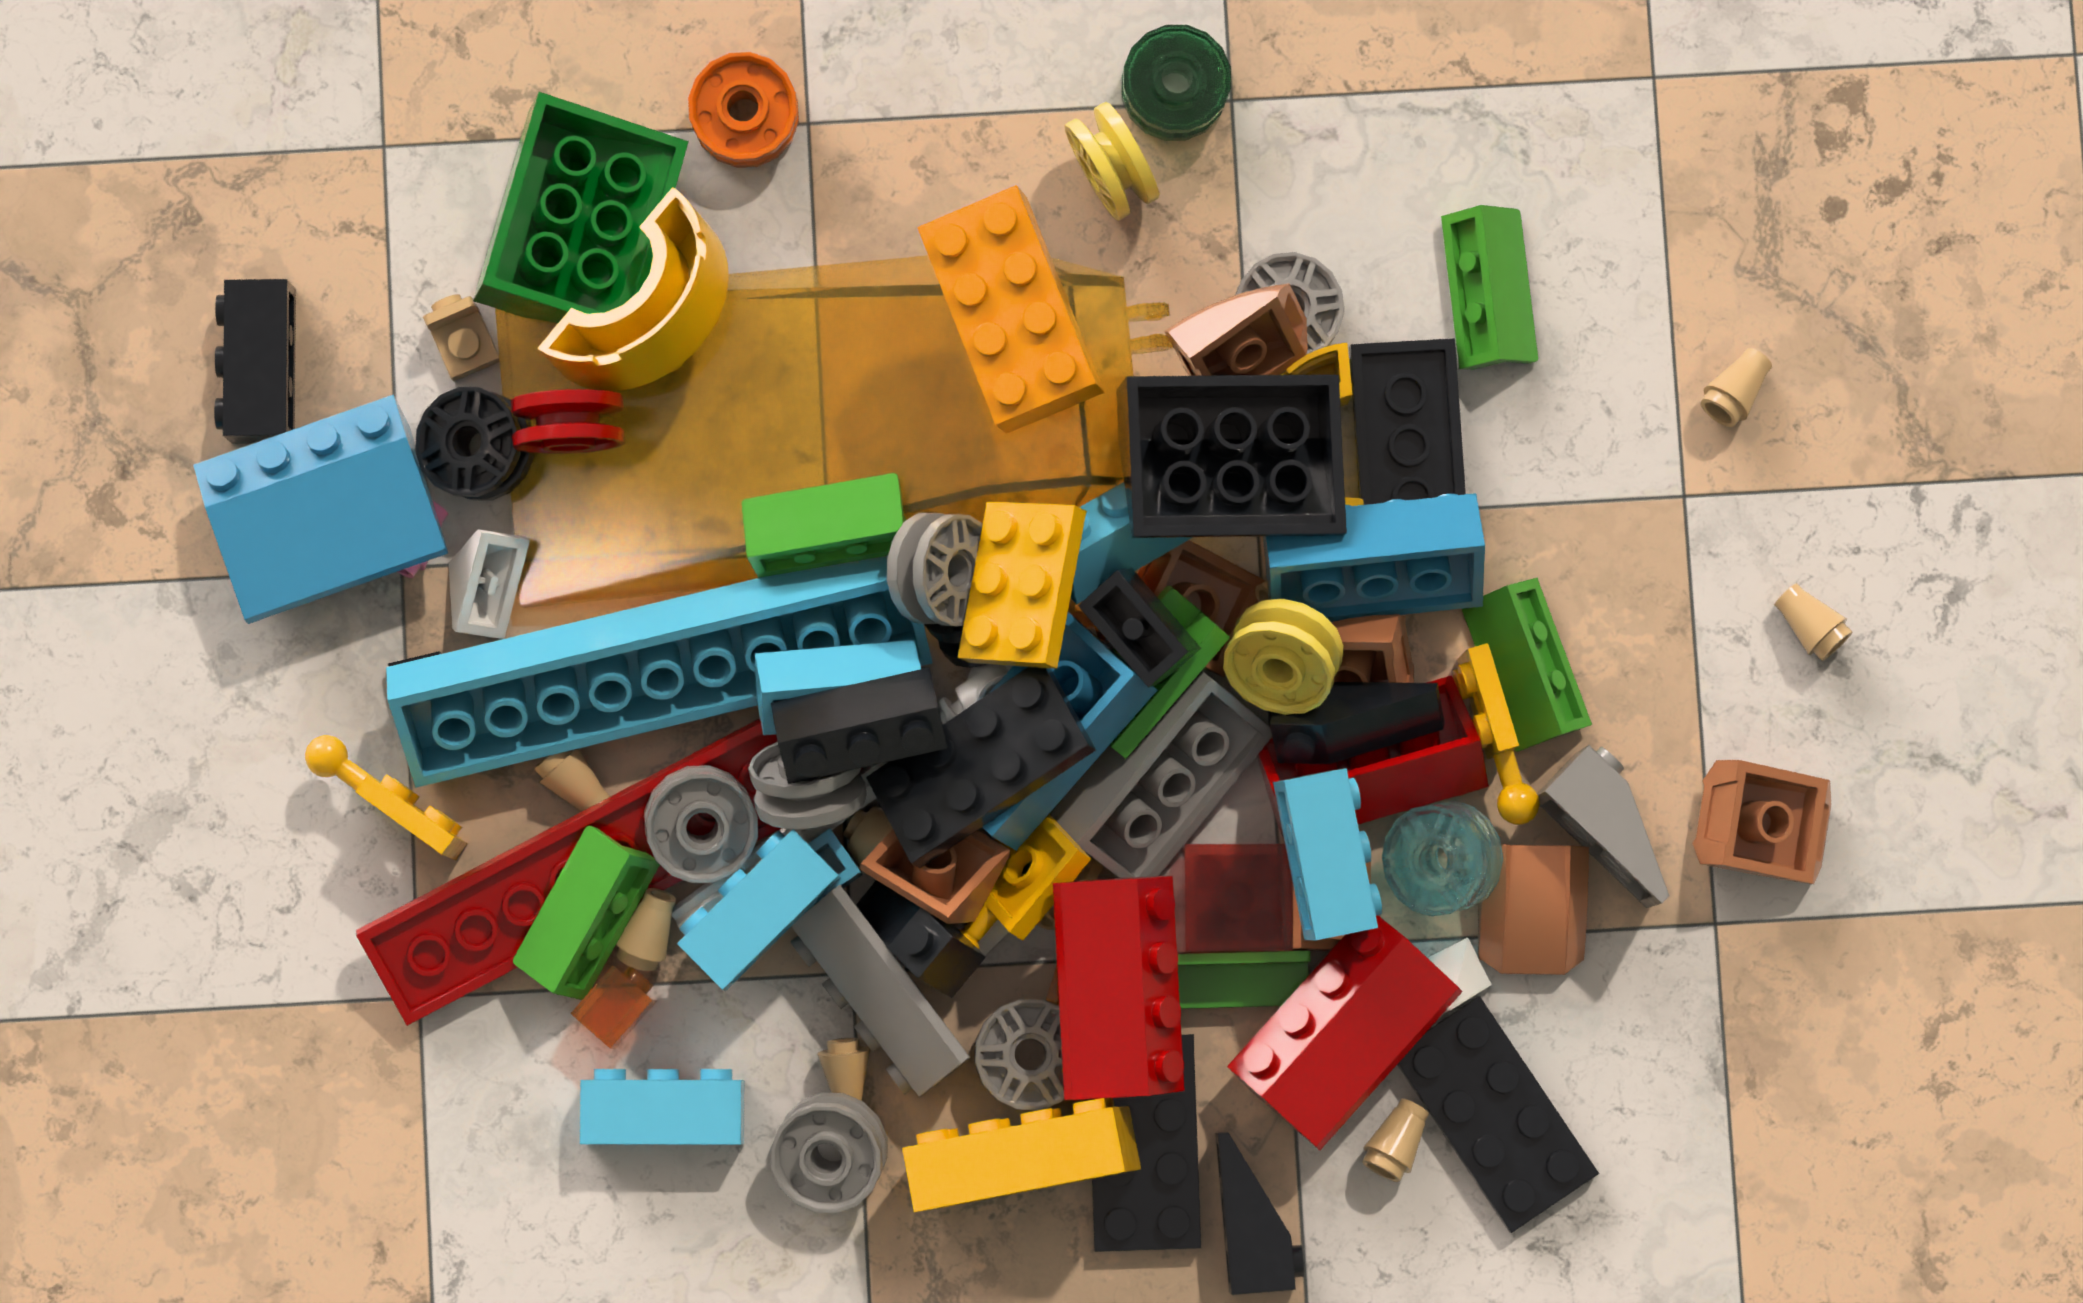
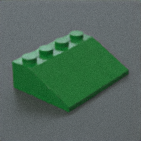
M538 92L526 118L473 301L524 318L559 323L571 308L586 314L606 313L624 305L640 291L651 270L653 260L650 239L640 229V225L672 187L676 188L689 141Z

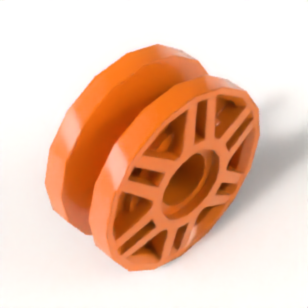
M752 52L728 53L709 62L695 78L688 97L689 120L702 148L717 161L736 168L759 167L778 158L792 143L799 124L798 99L787 73L771 59ZM741 99L752 100L758 105L756 115L748 121H738L730 116L731 107Z

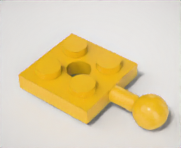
M1486 643L1468 648L1457 659L1458 668L1452 670V674L1462 699L1469 698L1474 715L1472 722L1481 739L1482 749L1485 751L1487 760L1494 758L1500 782L1503 786L1497 799L1499 814L1511 824L1522 825L1534 819L1538 813L1540 801L1536 791L1528 784L1522 782L1513 749L1519 746L1491 650L1489 644Z
M331 735L318 736L307 746L305 761L308 768L314 774L320 777H333L336 775L340 780L356 790L355 792L441 855L456 861L468 843L457 836L462 826L430 805L425 812L419 809L414 804L420 796L397 779H393L386 774L382 781H380L351 760H348L347 748L337 737Z
M1050 814L1047 815L1017 851L995 838V841L1010 849V857L975 922H968L963 929H958L979 950L978 942L997 920L1011 934L1023 941L1054 905L1053 883L1073 882L1091 860L1086 852ZM1032 860L1029 870L1022 876L1023 868Z

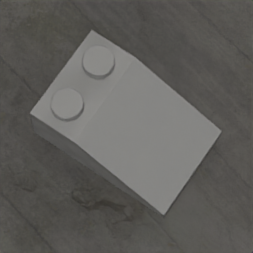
M1588 745L1575 753L1537 793L1540 807L1581 846L1589 847V854L1646 908L1662 904L1669 897V893L1629 783L1620 775L1624 767L1605 748L1600 747L1595 751Z

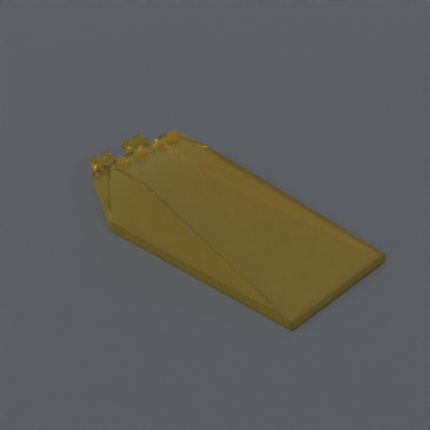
M928 255L729 274L726 299L719 321L693 355L678 370L670 372L658 380L633 389L612 391L623 396L624 410L617 414L600 418V423L621 427L625 431V444L623 446L588 453H534V460L526 478L511 492L514 535L527 537L530 540L518 585L520 606L526 608L706 591L756 579L758 576L746 555L742 501L746 498L895 473L900 479L903 511L906 520L917 513H943L945 515H970L983 524L987 502L1059 504L1081 507L1124 482L1118 442L1116 390L1127 376H1134L1132 355L1163 352L1173 348L1169 338L1164 334H1152L1130 339L1128 322L1162 320L1170 316L1169 304L1153 302L1127 307L1124 277L1051 258L1105 393L1006 434L994 423ZM495 308L502 396L511 400L515 396L540 391L589 389L565 378L537 349L558 323L524 318ZM530 420L531 425L536 426V420Z

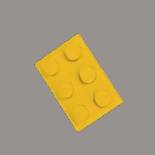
M987 502L957 658L969 663L1058 668L1086 510L1076 505Z

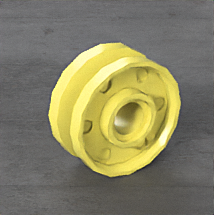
M1104 102L1094 108V116L1099 133L1093 135L1086 125L1077 118L1065 124V132L1071 148L1095 193L1112 217L1119 221L1130 215L1129 203L1124 190L1131 188L1146 204L1157 200L1160 193L1151 169L1128 127L1111 104Z
M1287 599L1262 600L1246 608L1238 619L1233 637L1224 652L1223 669L1230 685L1246 701L1270 712L1283 715L1302 714L1321 706L1330 694L1334 683V676L1342 663L1344 645L1337 628L1322 613L1308 605Z

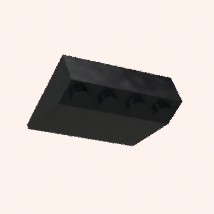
M1339 375L1127 376L1117 388L1118 442L1132 538L1326 536L1347 534Z

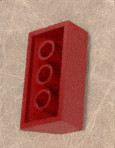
M1452 675L1426 682L1438 683L1445 721L1443 730L1332 764L1278 763L1272 737L1257 755L1271 807L1283 839L1284 836L1273 782L1347 768L1348 778L1356 780L1360 792L1361 808L1355 810L1358 825L1489 787L1481 739Z
M1173 876L1122 877L1053 883L1064 1100L1151 1096L1185 1091Z
M1376 916L1378 928L1346 934L1227 1066L1253 1094L1319 1151L1463 992L1405 936L1380 916Z

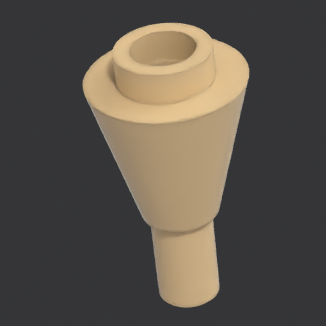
M858 1038L827 1041V1049L818 1052L817 1055L831 1093H845L862 1101L870 1048L859 1046Z

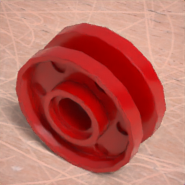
M592 389L549 390L515 396L511 399V413L516 417L536 420V426L524 428L513 433V448L517 451L528 453L571 454L604 451L621 447L625 444V431L621 427L600 423V418L611 416L624 410L623 396L612 391Z

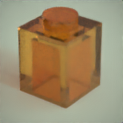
M612 965L570 1014L610 1049H616L657 1002L648 994L654 985L633 967L629 966L623 972L619 967Z

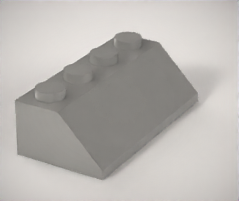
M1201 671L1126 759L1109 745L1055 808L1051 816L1085 852L1117 877L1159 876L1272 738L1271 728L1216 681Z
M841 885L830 891L792 926L798 936L790 941L809 967L818 961L830 977L822 983L823 987L840 1009L847 1004L851 1005L861 1019L854 1028L872 1052L880 1046L893 1061V1064L886 1068V1071L904 1094L914 1089L919 1097L971 1059Z

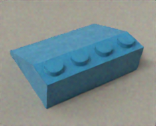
M394 394L193 465L209 521L247 624L448 554L424 473L421 471L415 452V442L410 426Z

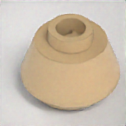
M873 806L867 813L860 809L852 817L843 833V836L849 839L846 850L859 867L861 862L893 830L882 807Z

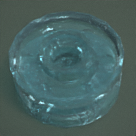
M1447 801L1412 808L1397 818L1385 837L1382 862L1385 879L1395 897L1412 911L1432 917L1471 909L1487 899L1499 882L1503 864V853L1500 837L1485 815L1471 805L1457 801ZM1439 848L1443 849L1447 856L1446 869L1439 863Z

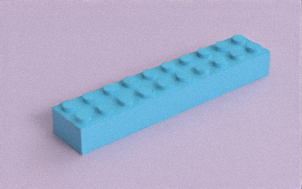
M888 556L760 577L386 667L387 699L415 788L758 706L756 699L755 653L914 640L920 666L932 664L924 624L914 623L902 616L893 603L887 583Z

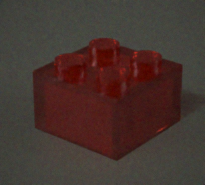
M1184 844L1182 847L1183 954L1293 951L1292 876L1285 844Z

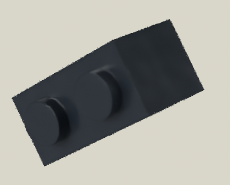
M1133 568L1117 570L1078 605L1148 688L1162 684L1201 649Z

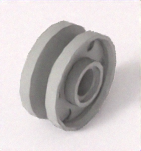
M1297 252L1272 254L1255 263L1241 280L1235 295L1263 287L1290 283L1307 319V354L1327 347L1339 332L1344 315L1342 289L1332 271L1316 258Z
M917 513L904 521L893 537L887 557V583L891 599L902 616L918 624L964 625L983 525L980 521L970 515H945L943 513Z
M778 742L763 748L752 758L748 768L750 780L757 790L754 797L755 810L761 821L773 827L793 830L811 829L834 824L853 815L864 805L866 800V784L859 773L861 768L788 784Z
M710 765L686 766L668 774L652 790L644 810L645 835L655 860L672 876L690 883H713L734 874L750 858L758 838V818L746 788L729 772ZM697 813H708L715 818L713 829L705 835H694L686 829L688 820Z
M1020 999L999 1007L984 1021L975 1040L974 1064L981 1083L996 1100L1020 1110H1041L1058 1104L1064 1099L1060 1010L1058 1006L1045 1000ZM1026 1039L1038 1041L1045 1051V1058L1042 1064L1033 1070L1021 1068L1015 1059L1017 1045Z
M822 1092L803 1099L787 1114L771 1146V1169L779 1188L795 1204L815 1213H839L858 1206L873 1191L888 1158V1136L879 1116L863 1101L845 1093ZM830 1144L835 1146L839 1150L842 1160L829 1161L824 1159L818 1151V1145Z

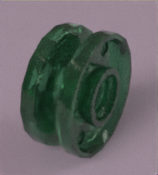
M1164 25L1147 32L1131 47L1121 76V99L1129 118L1146 134L1164 141H1186L1205 133L1220 118L1231 90V66L1223 47L1207 32L1190 25ZM1170 73H1178L1188 80L1190 87L1184 92L1174 93L1164 86L1162 79Z

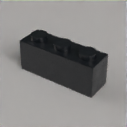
M288 279L224 280V295H217L215 302L217 325L224 326L223 346H217L215 350L217 378H223V398H216L215 426L217 430H223V436L232 444L256 443L295 429L296 288Z
M930 668L771 703L777 741L788 784L947 749Z

